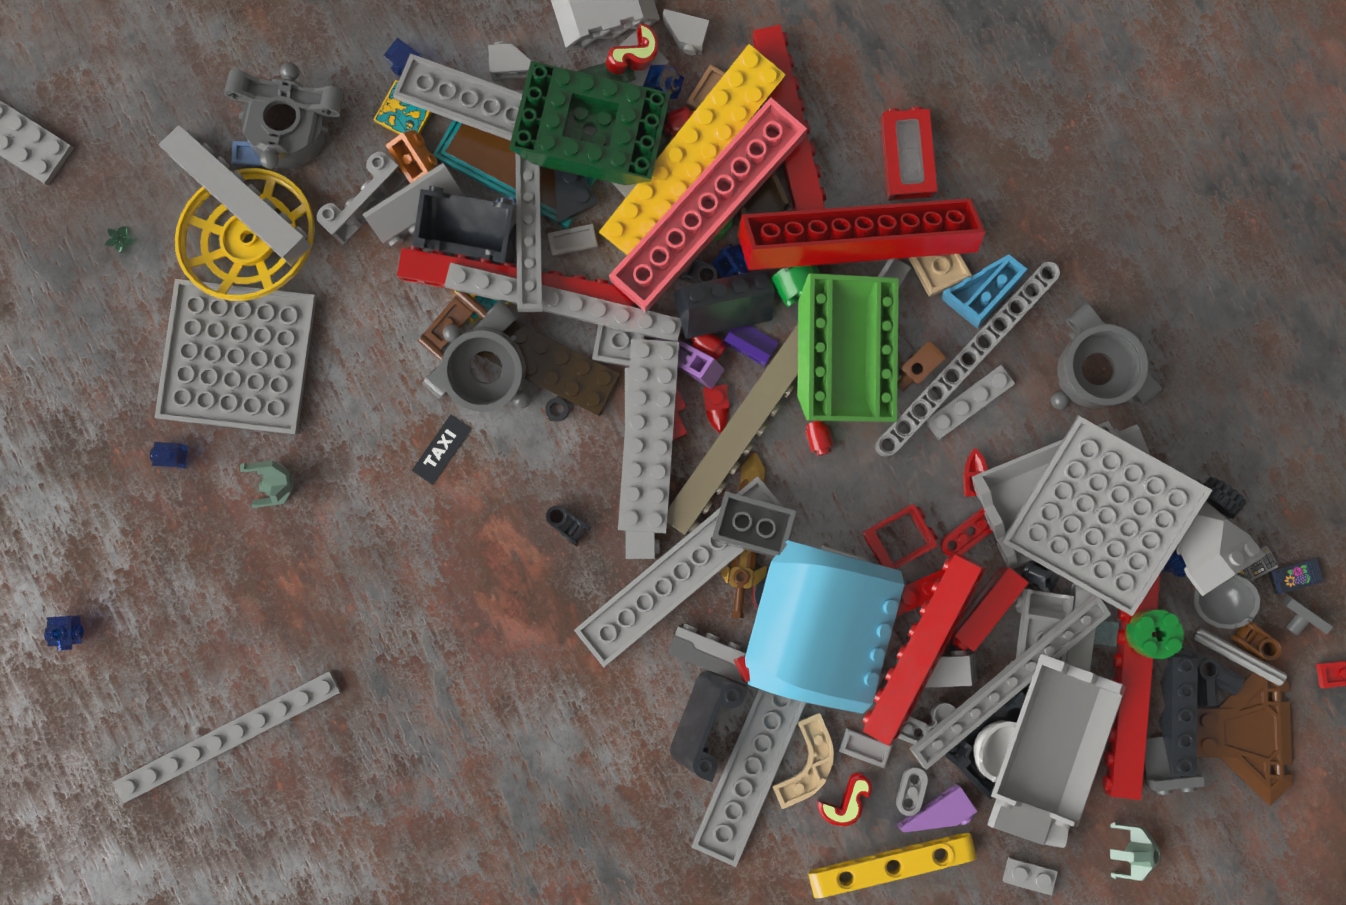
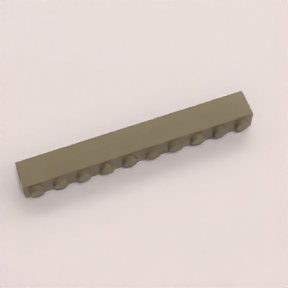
M798 324L668 508L667 523L683 535H686L687 532H692L700 522L696 519L700 513H707L713 504L710 499L714 493L719 495L727 483L723 480L728 473L733 476L740 466L737 460L742 454L747 456L754 446L751 440L755 435L760 437L768 426L764 423L769 415L774 417L780 409L779 400L782 396L787 398L795 386L791 383L798 377Z

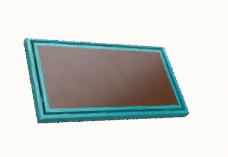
M453 120L433 153L435 158L439 162L508 198L513 197L516 202L515 152L509 149L511 141ZM539 166L540 215L557 223L555 169ZM584 176L590 188H592L596 179ZM574 217L560 225L568 229Z

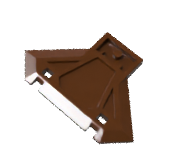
M1252 672L1244 680L1241 691L1236 696L1230 695L1218 708H1197V757L1221 758L1259 797L1271 806L1293 783L1292 774H1285V765L1292 764L1290 701H1282V692L1290 691L1287 680H1285L1283 685H1277ZM1268 692H1272V701H1268ZM1270 765H1274V774H1270Z

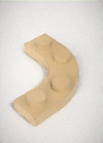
M820 712L798 721L809 753L806 765L796 775L772 785L782 809L814 795L825 784L830 773L834 757L833 745Z

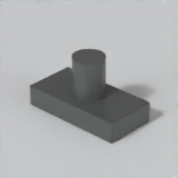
M1287 593L1281 599L1284 605L1297 613L1286 626L1295 635L1299 636L1309 622L1326 634L1333 628L1326 620Z

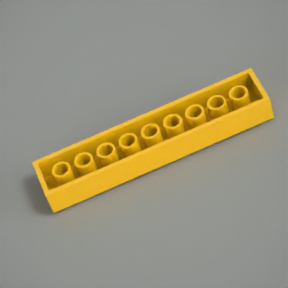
M748 44L657 158L651 181L638 183L599 231V234L627 256L742 130L786 74Z

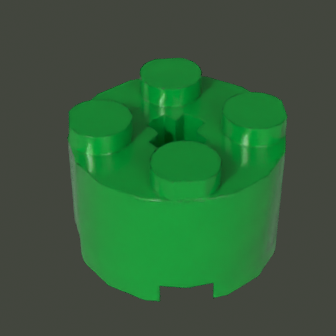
M817 265L783 268L771 277L774 287L787 308L798 303L808 274H822Z
M1145 609L1137 612L1130 623L1127 624L1126 638L1129 646L1141 656L1165 659L1180 651L1184 631L1181 622L1174 614L1165 610ZM1157 631L1156 638L1152 637V632Z

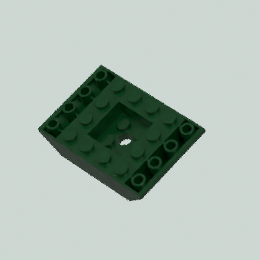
M531 61L509 149L530 163L542 167L621 185L650 182L670 93ZM586 126H593L596 132L588 135L583 129Z

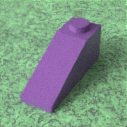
M678 340L677 369L713 389L725 369L714 358Z
M954 784L922 806L916 815L906 817L897 826L902 832L957 826L960 823L964 825L974 818L973 814L977 810L962 788Z

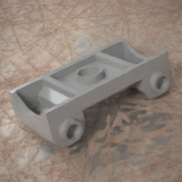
M376 152L369 157L366 168L374 178L362 185L361 192L356 197L350 198L345 203L342 211L336 205L328 203L322 206L317 213V221L343 246L366 223L367 220L364 218L363 213L389 198L407 180L398 169L399 166L383 152Z
M1024 589L1013 602L1017 612L1021 613L1016 659L1072 612L1074 596ZM1067 652L1058 660L1066 663Z

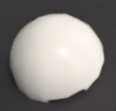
M1000 720L990 723L979 732L975 739L973 747L975 763L979 771L992 782H996L1016 722Z

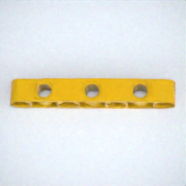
M961 833L809 871L808 875L814 898H823L971 862L977 859L971 833ZM937 849H945L943 858H934ZM897 860L898 867L893 871L887 870L888 862ZM842 872H850L851 879L849 881L841 882L839 880Z

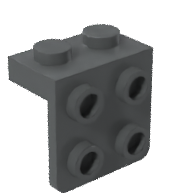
M1163 736L1146 738L1144 771L1147 788L1156 791L1159 795L1172 794V790L1181 789L1182 792L1197 791L1196 787L1205 786L1204 776L1199 774L1196 777L1171 775Z

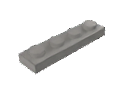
M1000 365L931 415L925 423L939 440L1012 387L1015 382L1003 366Z

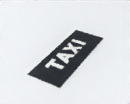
M450 414L411 471L433 485L471 431V428Z

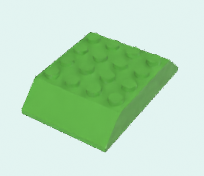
M808 274L798 301L797 397L806 420L897 422L899 278Z

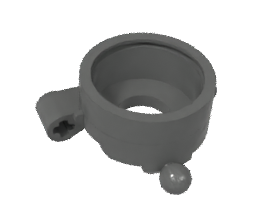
M291 62L281 66L280 75L282 78H275L272 81L259 79L244 71L232 69L229 71L224 95L230 99L247 102L243 112L239 113L238 117L242 119V129L248 143L257 157L260 158L261 165L267 169L275 167L296 168L313 160L322 150L329 131L326 127L324 116L339 117L344 91L333 86L322 88L304 87L303 84L294 81L299 76V69ZM277 104H287L296 111L294 124L283 131L270 129L265 124L267 111Z
M499 300L474 329L464 334L461 333L459 326L455 324L445 326L443 337L446 341L451 342V344L445 350L441 364L424 379L422 384L438 399L447 392L454 403L456 402L460 406L472 411H492L504 406L511 399L516 407L526 408L531 402V397L527 391L520 390L525 379L526 361L522 351L514 341L517 337L515 335L510 337L503 333L518 316ZM478 352H492L501 360L502 372L497 380L489 383L481 382L472 374L471 360Z
M1088 304L1081 306L1066 319L1073 332L1069 335L1071 340L1064 348L1058 360V383L1062 391L1055 392L1051 397V404L1054 408L1063 410L1067 408L1070 400L1077 405L1091 409H1105L1123 402L1130 404L1133 401L1144 407L1162 391L1159 383L1148 373V358L1141 343L1139 333L1128 331L1116 325L1105 324L1096 311ZM1100 354L1110 361L1113 372L1106 384L1097 386L1085 379L1082 373V365L1087 356Z

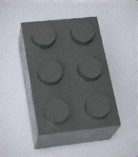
M725 491L712 539L720 543L775 557L781 554L787 546L785 542L791 539L797 511Z

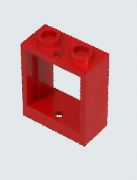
M914 504L903 508L861 532L879 565L892 569H897L938 546L935 541L938 539L932 527H927L924 522L926 518L924 512L919 506L916 507ZM909 514L926 544L892 563L875 532L902 516Z

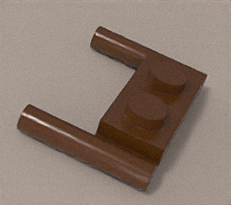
M459 291L417 341L441 362L444 355L441 349L448 343L443 337L445 326L455 324L461 328L474 312L484 319L489 311L470 294Z

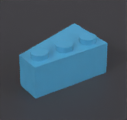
M1008 254L985 267L981 272L964 279L963 282L952 288L944 290L942 301L978 329L1025 278L1027 268Z

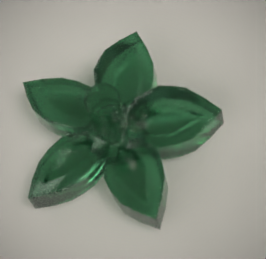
M126 226L120 227L117 231L108 228V234L112 238L106 241L105 246L111 247L115 245L116 249L122 253L124 244L129 245L134 241L127 236Z

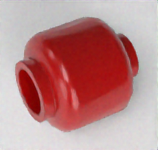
M682 107L668 112L666 116L667 122H664L667 136L672 135L674 138L692 116L694 110L690 111L687 107Z

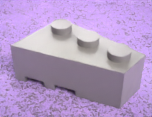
M963 650L951 651V654L942 655L925 688L974 685L978 682L976 652L966 653Z

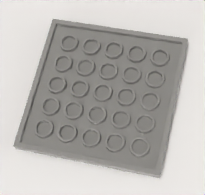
M175 279L154 418L297 435L317 296L276 290L257 299L229 301L205 293L190 280ZM203 282L205 285L216 291L221 285L216 283ZM232 285L227 294L244 295L262 289Z
M1078 415L1004 536L1002 543L1133 616L1212 492V489Z

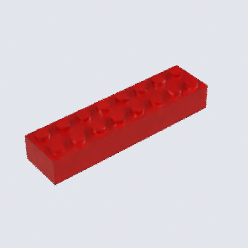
M954 554V556L947 558L942 568L945 571L943 577L935 581L931 592L934 593L931 600H926L919 612L923 616L918 623L912 625L908 636L911 637L910 641L906 645L903 644L897 654V658L900 659L895 667L892 666L885 677L888 681L887 685L883 689H879L874 698V701L877 703L872 711L869 710L862 723L866 724L863 732L888 746L898 740L987 570V567L962 554Z

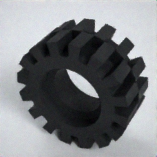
M1209 477L1204 483L1206 487L1212 489L1206 501L1228 519H1234L1246 505L1244 497L1238 494L1239 492L1236 489H1232L1231 485L1225 484L1224 481Z

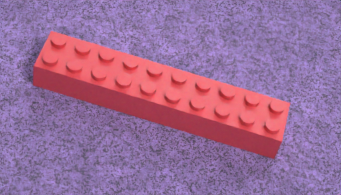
M770 98L609 275L610 281L642 310L647 312L806 137L807 128L774 99Z

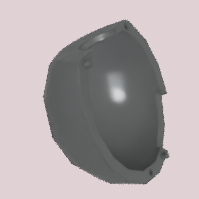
M1241 573L1234 575L1204 596L1197 589L1194 593V605L1198 614L1207 623L1218 628L1233 629L1245 626L1254 620L1260 608L1261 598L1255 584L1246 575Z

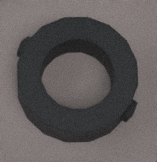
M553 398L547 402L545 412L550 421L560 422L568 416L569 407L565 399ZM556 403L561 404L564 408L563 413L560 416L552 415L550 412L552 405Z

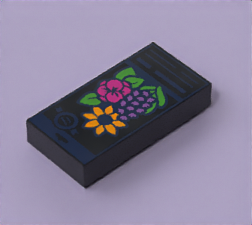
M1317 558L1268 572L1275 594L1324 582Z

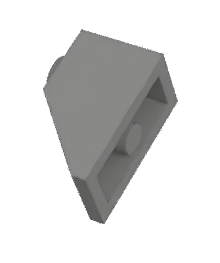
M664 9L663 23L678 48L688 55H702L709 30V20Z
M500 41L494 43V45H488L489 69L492 80L527 78L531 60L513 44Z

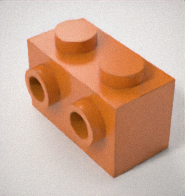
M415 129L401 133L386 144V147L410 184L438 166L437 159L432 153H429L424 145L423 137Z

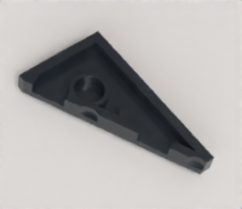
M555 169L556 219L558 225L597 206L598 200L584 176Z

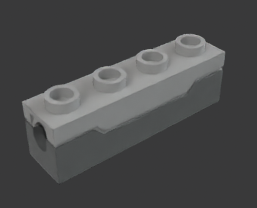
M685 623L683 627L678 626L667 654L758 690V688L749 685L748 682L742 681L733 659L746 654L741 651L742 646L730 641L728 645L720 643V637L710 633H706V636L696 633L697 628Z

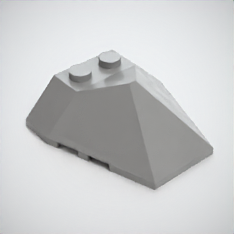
M1205 501L1175 549L1177 554L1183 557L1186 564L1184 571L1187 577L1202 596L1265 557V554L1250 535L1207 501Z

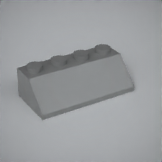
M444 163L363 213L364 218L387 249L400 245L406 236L414 235L420 189L429 190V186L444 188L443 193L464 197Z

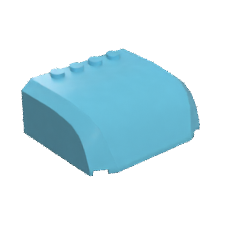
M787 540L785 542L787 546L770 563L745 656L746 667L749 668L750 673L748 684L790 699L863 714L874 701L904 588L902 572Z

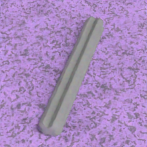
M1199 628L1194 635L1195 641L1277 685H1283L1287 678V674L1203 628Z

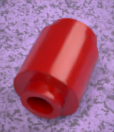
M715 334L691 338L693 348L714 358L716 361L727 347L723 344V340Z
M814 421L807 424L805 433L811 453H817V456L831 453L830 448L834 447L828 425H825L824 421Z

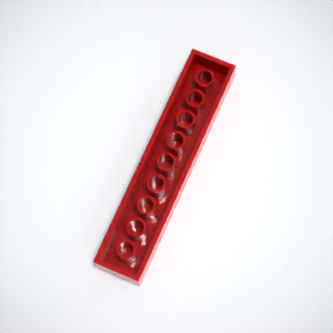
M971 198L743 214L741 216L738 237L748 270L975 253L980 248L985 230Z

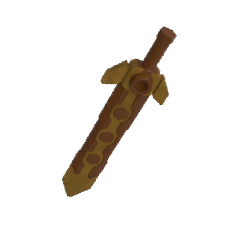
M753 453L741 468L739 491L757 476L764 483L765 468L757 453ZM745 550L731 562V570L726 566L719 572L726 583H730L733 588H736L734 610L732 611L733 618H744L745 589L758 585L766 577L767 566L755 572L753 571L755 569L756 552Z

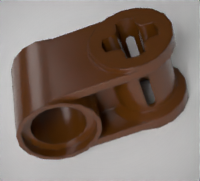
M1252 621L1240 627L1237 633L1230 637L1232 642L1247 650L1258 659L1275 660L1282 652L1281 644ZM1265 643H1268L1270 646L1268 655H1265L1263 652V645Z

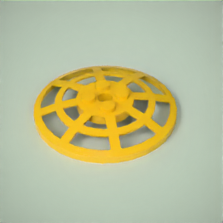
M259 168L236 170L245 180H266L263 194L259 195L262 200L268 198L276 208L287 215L292 221L290 225L293 228H296L295 220L306 213L309 226L307 241L312 247L315 232L314 216L310 204L302 191L283 175L270 170ZM275 184H280L290 190L299 199L301 205L290 212L281 201L272 197ZM202 187L192 196L183 209L176 226L175 252L184 274L196 287L205 293L229 301L257 299L283 287L304 265L311 247L299 258L297 263L283 278L273 284L270 276L280 270L286 261L281 258L277 264L268 270L265 260L275 251L235 215L224 226L215 224L219 217L228 210L223 204L213 211L207 221L194 216L201 204L212 194ZM189 225H193L203 229L200 240L202 255L188 259L186 254V237ZM210 233L220 236L221 248L213 252H209ZM254 234L252 241L244 243L245 236ZM227 256L234 264L227 274L220 270L213 261ZM206 264L216 276L224 281L217 291L213 290L195 275L192 268ZM256 265L259 275L238 277L243 266ZM262 281L264 287L260 291L244 295L227 294L233 283L251 284Z

